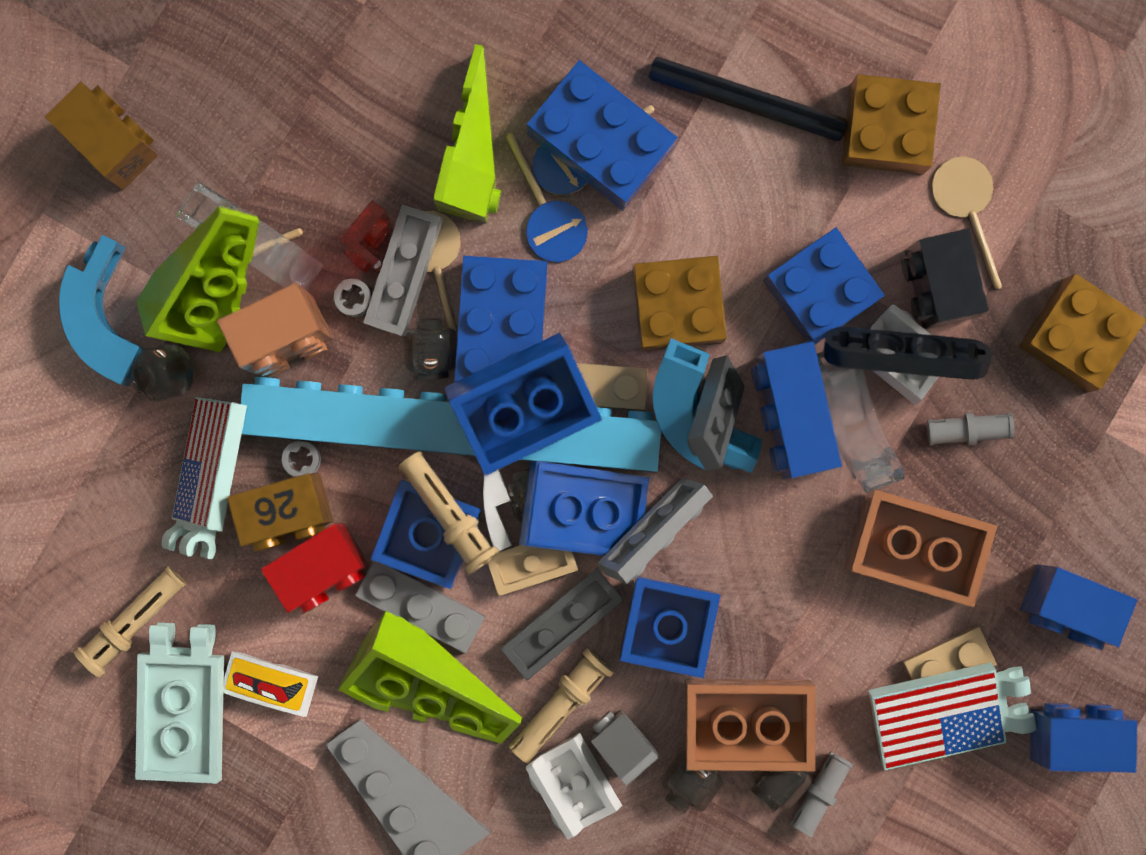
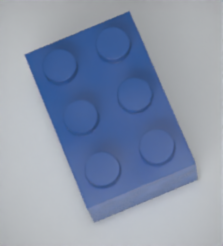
M578 60L527 123L528 137L585 179L590 186L622 211L625 210L674 149L678 139L677 136L580 60Z
M463 255L454 382L543 341L548 272L547 261Z
M561 333L444 387L448 400L485 476L602 420L572 352Z
M814 341L763 352L756 357V364L751 367V375L755 390H763L766 405L760 407V414L765 432L772 431L775 447L769 448L774 472H781L782 478L788 479L842 467Z

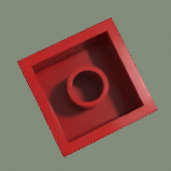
M335 523L263 567L261 571L287 613L299 609L303 615L328 601L329 598L325 593L328 590L336 587L338 592L363 579L365 576L361 570L370 564L344 523Z

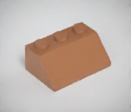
M685 679L684 727L686 769L709 771H815L816 686L810 680Z

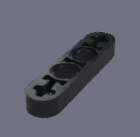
M836 327L829 330L825 336L823 348L824 359L837 367L968 380L983 378L988 373L992 351L987 344L975 339L851 327ZM876 349H889L894 351L895 353L885 354L877 351ZM919 353H931L936 355L937 358L924 357Z

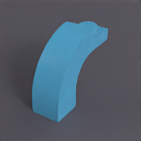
M101 235L99 241H94L85 254L84 263L87 265L83 272L70 265L66 268L59 294L60 318L69 343L77 355L89 367L120 385L130 387L148 350L120 336L107 321L103 306L105 289L126 247Z
M670 338L654 382L653 406L656 420L671 446L688 461L705 470L699 458L694 456L689 449L688 433L691 431L696 415V407L700 402L698 386L704 375L710 354ZM733 428L723 464L732 469H742L752 473L759 458L762 439Z

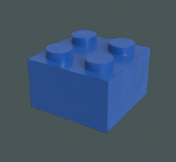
M837 227L768 274L763 280L806 343L814 341V345L823 340L829 330L841 327L885 296Z
M400 480L371 560L448 589L453 588L463 562L462 557L454 546L445 543V537L443 536L445 530L422 501L411 483L406 480ZM454 499L466 516L471 515L477 521L479 520L482 512L481 508Z
M1037 564L1019 610L1030 614L1029 623L1062 635L1065 629L1069 630L1068 639L1103 651L1105 644L1115 647L1120 646L1138 599L1062 568Z
M642 576L636 577L619 653L620 661L704 678L721 594Z
M1053 702L1044 703V710L1031 709V713L1035 717L1036 731L1030 733V760L1050 771L1137 773V720L1124 716L1123 709L1111 708V705L1092 703L1086 704L1085 711H1080V708L1070 707V704Z

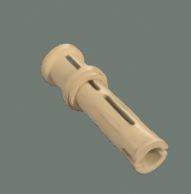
M421 451L411 455L399 465V470L404 473L422 501L445 530L443 533L445 543L447 545L452 544L467 564L465 570L468 574L475 572L499 554L498 548L496 546L491 547L476 527L478 524L477 519L471 515L466 516L445 485L424 459Z
M167 566L113 622L111 620L104 621L99 626L100 631L83 648L77 647L73 651L74 655L92 674L99 678L105 674L104 668L121 651L127 652L131 648V638L187 583L174 569ZM158 592H161L138 616H135ZM127 623H129V625H128L124 630H122V628H123ZM106 644H108L98 655H96Z
M586 648L582 652L583 659L568 676L562 675L560 677L559 689L526 725L524 730L508 745L512 752L525 763L529 764L539 749L551 738L578 705L583 706L590 702V694L606 676L611 677L615 673L605 661L590 649Z

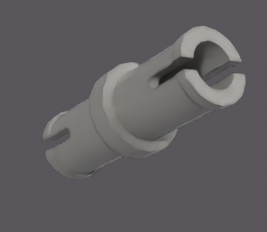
M972 412L964 413L962 418L927 419L926 426L929 446L966 442V445L970 446L976 445L977 441L1014 439V420L1011 412L986 416H975Z
M831 751L813 784L810 782L807 784L805 789H807L808 793L792 821L790 820L789 825L813 838L814 832L830 805L835 806L838 800L835 798V795L848 772L854 766Z

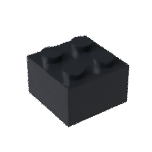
M969 228L919 239L904 250L906 257L901 258L902 271L907 282L912 281L916 296L911 298L913 316L916 322H922L925 330L969 320L989 311Z

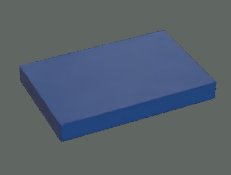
M531 460L519 545L605 555L645 515L650 477Z

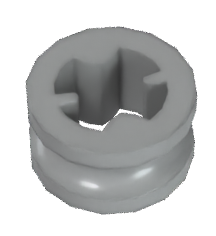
M353 278L346 279L338 284L334 291V302L339 311L349 317H359L367 313L372 298V292L369 287L361 280ZM354 287H359L362 289L359 294L365 296L362 305L355 303L352 309L346 308L345 305L348 302L345 299L342 300L344 292H352Z
M301 440L292 442L286 446L282 453L283 467L288 474L294 477L307 473H316L321 466L322 458L320 451L310 442ZM305 447L310 451L307 456L313 457L311 466H303L301 471H298L293 467L296 465V462H291V455L293 452L300 453L302 448Z

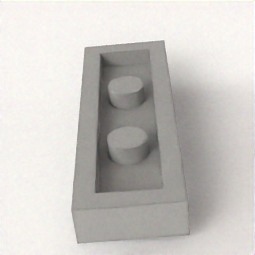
M402 204L363 322L364 324L403 337L406 336L444 218Z
M682 477L597 564L606 575L627 584L631 579L638 577L644 571L646 564L660 550L668 547L673 542L675 534L688 521L700 515L703 506L713 497L704 484Z
M373 561L355 595L383 611H388L404 618L407 622L423 629L432 637L465 654L486 617L415 578L376 561Z

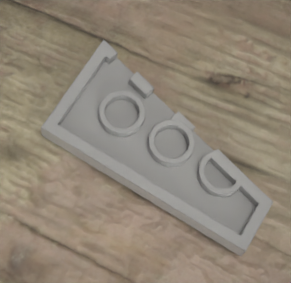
M363 719L354 723L326 744L403 855H461L491 833L488 827L481 821L476 820L458 801L446 794L432 782L429 776L402 756L400 751Z

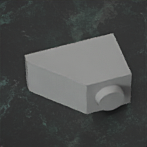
M622 709L616 715L608 711L592 726V729L596 732L591 736L592 744L626 786L658 758L655 746Z

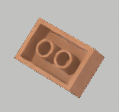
M298 283L283 288L217 321L239 367L258 376L266 375L267 378H273L290 369L288 362L299 357H304L305 361L325 353L328 351L326 344L334 341L314 297Z
M876 489L867 490L844 569L974 607L997 526Z

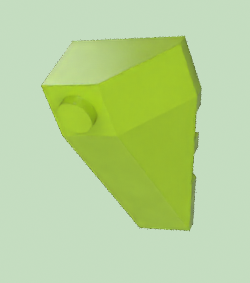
M475 44L462 91L461 100L465 101L463 109L459 108L456 111L453 122L452 141L455 142L454 147H446L433 200L438 211L441 213L487 223L489 213L497 214L502 190L495 189L496 175L484 47Z
M218 206L153 272L136 301L145 336L221 353L227 340L217 321L240 310L242 294H245L247 287L245 279L248 263L252 261L259 227L257 216Z
M385 611L368 631L338 688L339 691L375 709L388 712L390 706L414 712L412 719L426 723L427 717L447 721L454 731L500 744L521 724L522 720L518 713L423 629L388 611Z

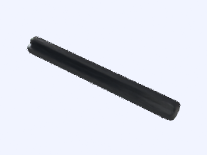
M655 57L649 71V78L653 81L835 141H840L843 138L847 127V120L843 117L661 57Z

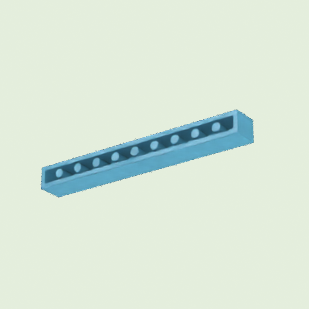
M255 377L254 384L243 383L241 404L247 405L242 435L475 456L450 402H445L446 394L421 392L420 399L404 398V390L380 388L379 396L362 394V386L338 384L337 392L321 391L322 383L310 381H296V388L279 387L280 379ZM597 407L602 418L601 421L520 460L658 472L661 429L658 422L653 420V413L629 411L628 418L611 417L612 409Z

